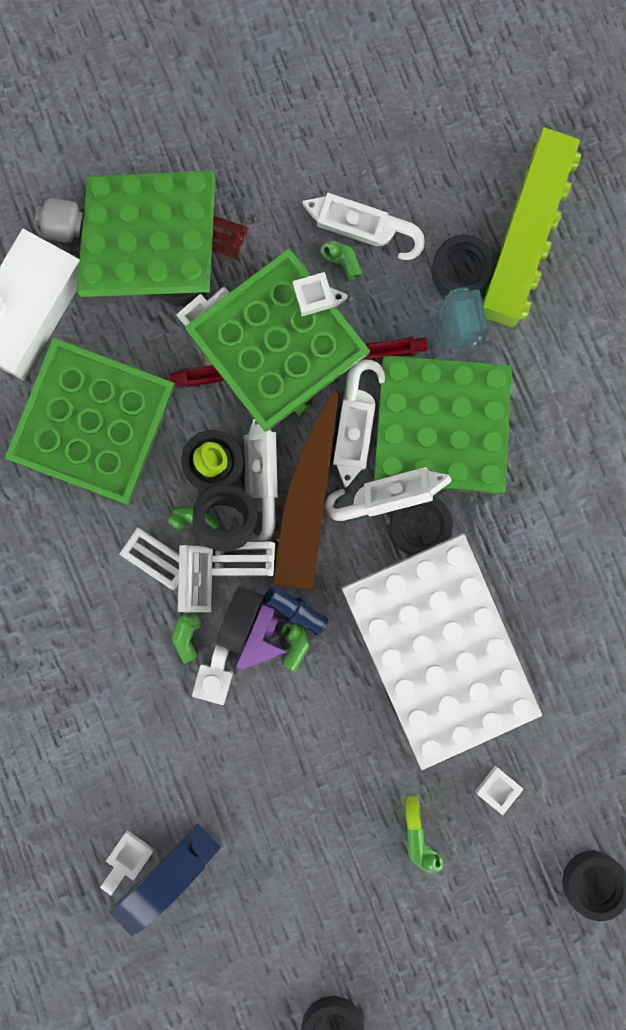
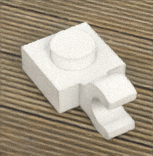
M224 286L207 301L199 294L179 311L176 316L186 326L230 292Z
M216 645L211 665L204 663L200 665L192 697L220 705L225 704L233 676L232 671L224 669L229 649Z
M127 830L106 860L114 868L100 888L112 895L125 875L134 881L154 849Z

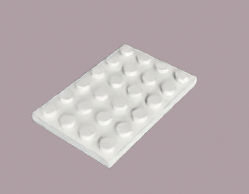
M465 534L457 535L341 587L421 770L542 716Z

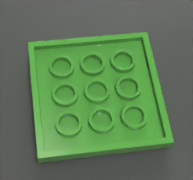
M213 170L87 177L77 283L79 295L81 297L210 292L215 175Z
M290 248L185 326L188 334L264 432L270 430L370 353V350L335 306L302 316L292 281L311 275Z
M53 338L5 459L129 505L171 400L175 383Z
M398 356L383 357L382 368L385 372V382L380 384L374 481L427 467L428 471L448 474L452 481L441 490L503 495L506 491L512 365Z

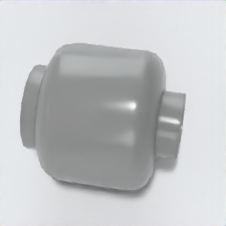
M49 197L43 207L37 206L34 223L36 226H40L43 238L71 244L75 237H81L84 212H80L79 206L73 201Z

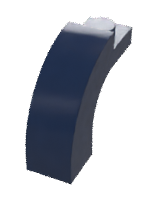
M196 824L150 873L127 891L109 913L131 936L136 935L155 920L185 891L205 869L204 866L221 847L199 824Z

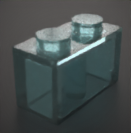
M463 287L450 291L438 312L445 350L476 345L487 330L480 290L469 291L468 287Z

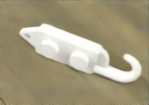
M328 192L325 197L303 201L305 209L317 221V227L376 247L389 243L395 232L408 235L414 239L415 246L408 253L398 254V258L402 260L414 259L424 249L425 239L420 228L411 222L390 216L387 212Z
M373 360L359 361L349 369L346 378L333 465L337 466L345 488L349 486L361 470L366 469L375 400L365 391L358 390L360 374L362 371L370 369L377 373L380 384L385 382L383 368ZM346 475L350 476L349 481L344 479Z
M253 419L249 434L244 435L245 493L252 498L256 505V511H262V531L259 535L253 532L250 540L252 542H267L271 539L276 524L275 498H278L276 432H271V430L264 432L256 420Z
M427 467L365 483L364 487L360 488L356 493L354 504L335 509L333 505L338 497L345 494V490H336L325 500L324 511L330 519L335 521H345L364 515L371 517L432 501L433 495L452 480L448 474L428 471Z

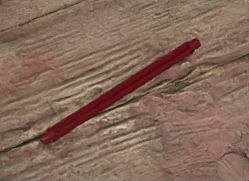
M410 336L408 338L366 343L365 345L370 350V353L362 360L382 359L387 356H413L417 352L428 351L426 337L413 338V336ZM213 365L184 368L180 372L170 373V381L175 383V387L185 386L187 388L189 386L225 381Z

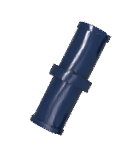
M276 585L271 586L264 595L263 603L283 614L286 621L291 624L298 623L316 636L325 630L328 618L308 607L305 600L301 598L295 599Z

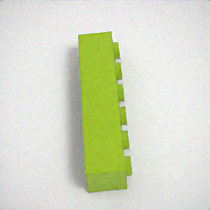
M545 127L543 128L534 147L495 263L494 273L487 286L478 316L512 328L517 325L520 319L525 320L532 304L531 301L527 300L530 289L536 290L542 274L541 271L537 270L540 260H546L552 242L547 241L550 230H556L562 212L557 211L560 201L565 202L572 184L567 181L570 171L575 172L581 158V153L577 152L580 139Z

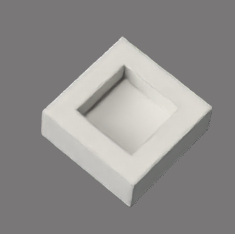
M325 272L292 281L302 316L334 307Z
M494 766L475 790V793L500 814L504 815L523 791V788L498 767Z

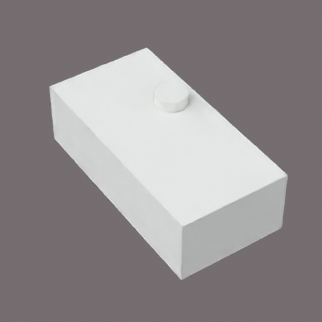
M23 228L0 266V368L25 381L77 291L80 259Z

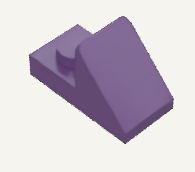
M262 605L236 666L237 668L243 670L287 652L286 649L263 640L265 634L270 637L272 636L279 618L273 616L276 611L275 609Z

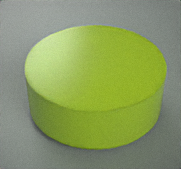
M214 442L204 443L195 450L193 455L196 469L204 476L214 477L227 467L228 460L225 451Z
M418 795L406 796L404 802L407 827L410 830L422 829Z

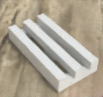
M137 527L119 555L175 591L179 584V570L139 544L137 540L139 537L143 538L177 562H179V554ZM131 549H136L175 575L173 580L171 581L129 553Z
M247 542L243 547L236 549L266 550V555H224L225 551H216L215 555H212L211 562L215 563L214 568H211L210 575L273 576L275 543ZM266 562L265 568H223L224 563Z
M180 546L178 612H211L212 575H210L213 549L206 546ZM199 553H200V573H199ZM198 586H199V606H198Z

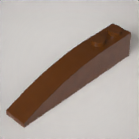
M331 393L311 430L289 487L281 526H275L273 543H275V546H278L277 559H274L273 576H268V578L274 579L273 585L313 590L339 393Z

